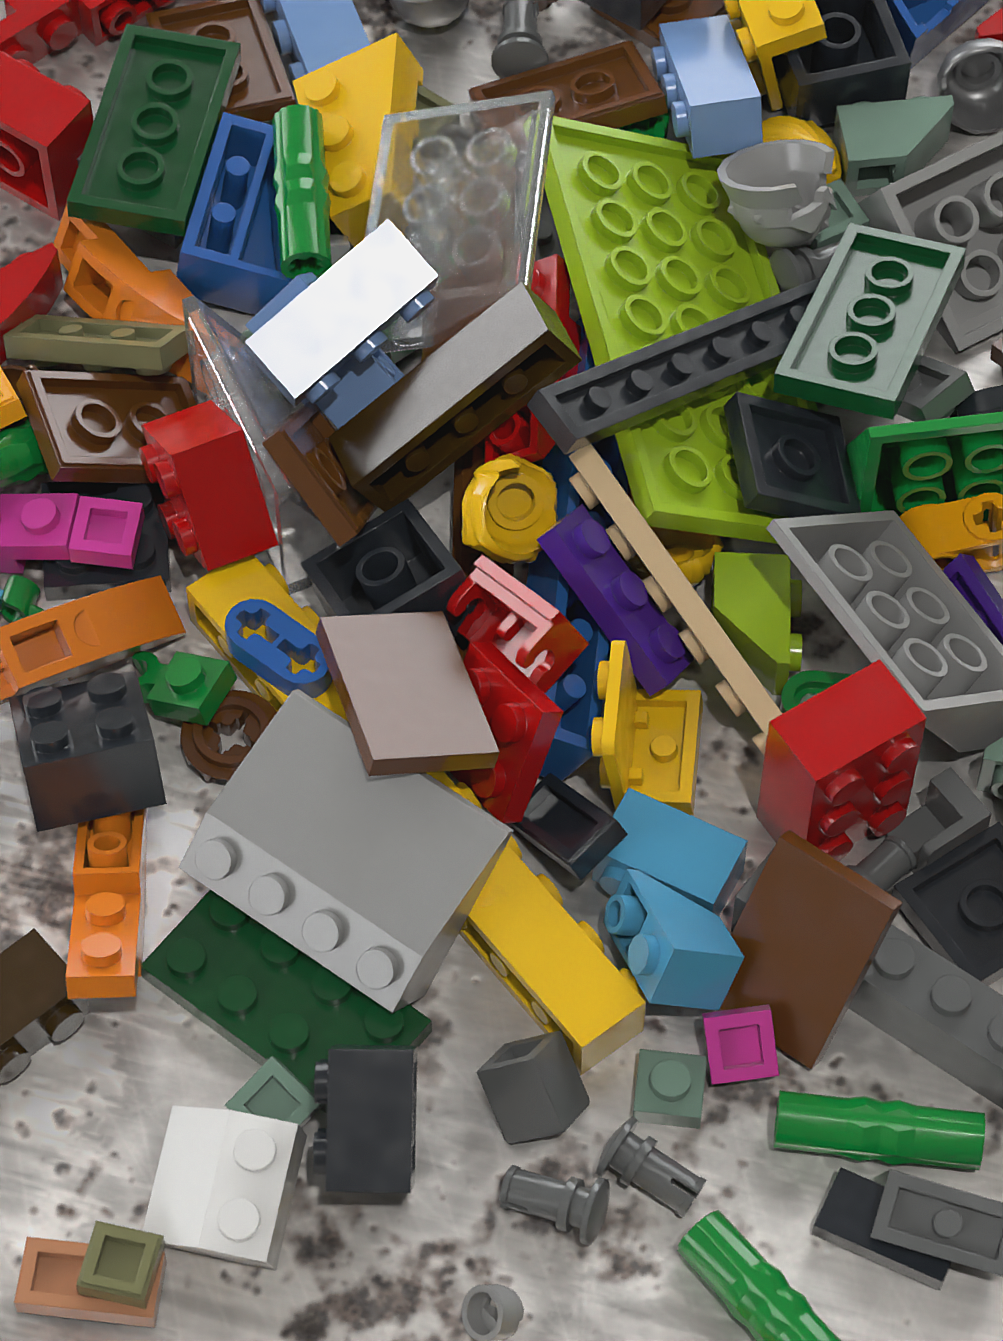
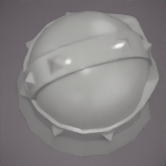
M792 139L759 143L735 152L724 159L717 169L719 180L730 199L727 211L734 215L735 220L739 222L745 234L757 243L768 247L780 248L797 247L804 244L811 245L815 237L823 229L829 227L831 210H837L833 190L831 187L826 186V174H832L835 150L820 142Z

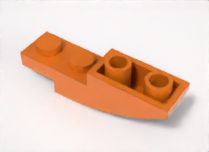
M66 204L54 241V246L58 250L59 260L69 271L63 290L81 309L94 319L189 325L191 327L194 349L174 362L169 372L178 377H183L188 382L207 391L218 390L236 344L233 337L170 269L150 272L107 223L69 217Z
M161 575L97 592L1 626L0 705L9 702V697L23 695L34 688L49 686L68 678V681H72L129 658L136 652L146 651L186 634L185 628Z
M147 808L78 823L72 873L74 905L66 969L68 999L136 997L138 977L142 975L144 945Z

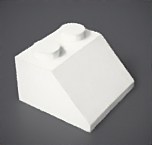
M173 1105L143 1231L163 1235L165 1247L276 1271L307 1134L296 1123L229 1109Z

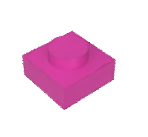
M80 496L68 548L71 562L133 569L145 518L143 503Z
M769 1004L702 1013L712 1085L779 1076Z

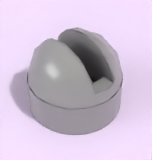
M499 1284L477 1285L466 1294L462 1304L464 1327L467 1333L477 1341H501L513 1336L524 1315V1307L517 1293ZM491 1300L496 1303L497 1307L489 1305Z

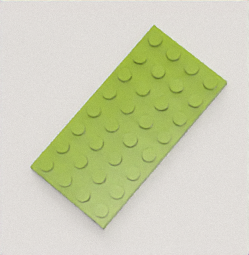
M539 113L527 128L595 366L780 293L765 245L755 242L746 235L739 222L735 220L734 215L727 211L730 199L719 180L717 169L724 159L734 153L693 159L687 143ZM776 366L616 433V440L636 508L651 527L778 544L766 528L773 519L788 517L744 507L723 406L736 392L818 411L816 403L773 392L774 373L778 367Z

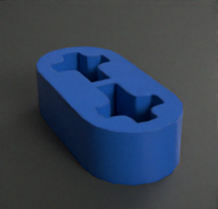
M249 599L241 601L231 608L225 620L226 642L229 652L239 662L287 696L296 689L301 690L311 698H316L327 691L332 683V676L317 636L265 600ZM262 625L266 627L267 640L255 633L247 639L243 636V628L245 626L252 630H256ZM291 659L301 665H305L310 660L315 661V671L312 673L307 669H302L297 674H294L292 672Z

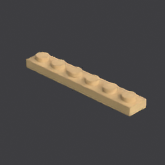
M592 444L578 449L569 456L578 471L569 478V481L590 510L598 504H602L614 521V524L605 530L626 561L638 555L651 575L642 581L648 593L663 613L673 606L688 626L678 635L699 665L708 659L713 661L725 678L715 685L716 689L736 717H739L746 711L752 716L762 731L754 736L752 740L765 756L769 721L781 715L782 712Z

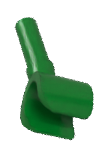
M12 575L8 578L3 589L4 595L1 607V614L6 621L12 623L44 611V609L35 606L41 593L37 584L19 575Z

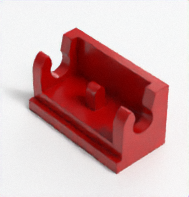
M482 554L474 563L476 568L452 594L447 605V611L457 617L465 611L467 605L472 600L478 598L476 608L466 616L457 631L470 643L491 642L540 690L546 693L589 643L558 609Z

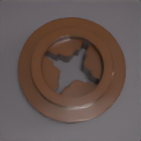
M230 690L207 726L183 721L180 736L188 766L193 765L200 771L206 782L211 778L228 782L274 718L277 711L268 701L254 693ZM245 723L243 736L246 746L234 744L229 751L225 750L221 754L222 742L219 735L222 733L231 736L237 729L240 730Z

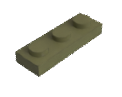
M36 314L3 335L7 358L32 360V364L36 367H52L63 363L83 364V368L87 371H105L115 367L135 368L137 374L144 376L159 375L169 371L174 362L194 349L191 327L189 325H168Z

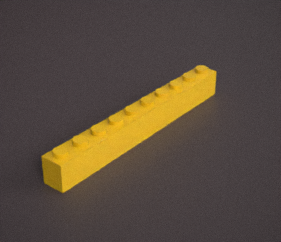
M251 555L216 568L186 587L190 621L225 661L230 662L234 672L251 692L264 698L278 712L288 696L239 662L229 652L225 634L226 616L231 608L241 601L261 599L275 605L315 635L320 618L309 606L300 608L290 597L288 585L274 565L268 563L263 566L255 555ZM264 625L256 630H252L247 626L243 628L245 639L255 633L267 640L266 627ZM291 659L292 672L294 674H297L302 669H307L312 673L315 671V661L310 660L307 664L301 665ZM332 679V683L327 691L313 699L348 721ZM444 771L426 772L481 808L477 797L465 783L458 782L455 785ZM511 836L459 934L545 1034L561 1030L579 1074L582 1075L644 1031L647 998L633 974L626 968L618 971L604 955V945L595 930L583 920L576 923L562 907L563 899L553 882L542 873L535 876L522 861L521 850Z

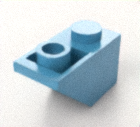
M626 869L616 894L612 895L608 900L603 924L648 1002L719 1011L744 959V955L718 915L641 871Z

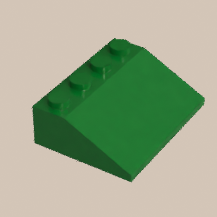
M1003 412L868 427L846 445L862 513L894 510L900 517L909 509L924 504H941L975 497L983 493H999L1003 495ZM989 509L984 510L983 521H988Z

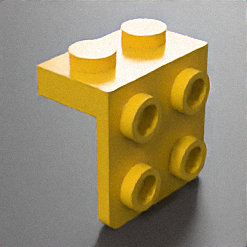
M723 0L729 19L733 20L730 23L746 62L749 63V69L760 95H766L772 112L782 109L783 104L771 57L827 38L825 26L815 0Z
M612 640L610 661H600L597 674L599 700H605L604 717L593 718L591 731L592 754L594 757H600L599 775L601 788L611 790L615 810L628 788H631L682 812L694 815L703 713L701 690L661 689L649 696L645 689H637L626 640Z

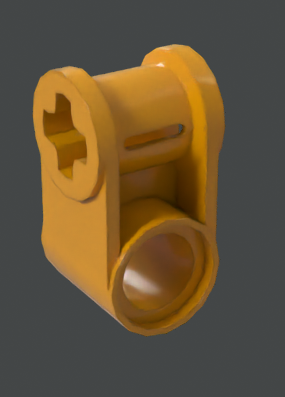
M983 493L975 497L941 504H924L913 507L900 516V519L941 570L960 553L974 556L985 573L1003 570L1002 494ZM989 509L988 521H983L984 510ZM999 545L998 554L993 556V546Z

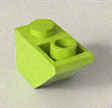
M715 552L711 584V614L760 683L772 695H782L783 687L788 681L789 671H801L802 634L790 633L791 617H801L802 580L791 579V559L787 554Z

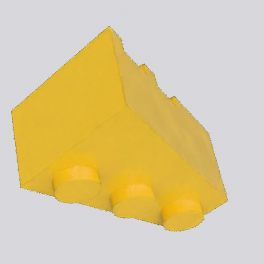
M397 32L292 81L298 104L308 105L317 109L322 114L325 162L330 177L328 194L331 200L329 216L344 236H348V240L353 247H356L387 219L401 233L410 230L412 225L416 163L412 159L414 133H419L420 116L416 112L417 87L423 85L424 69Z

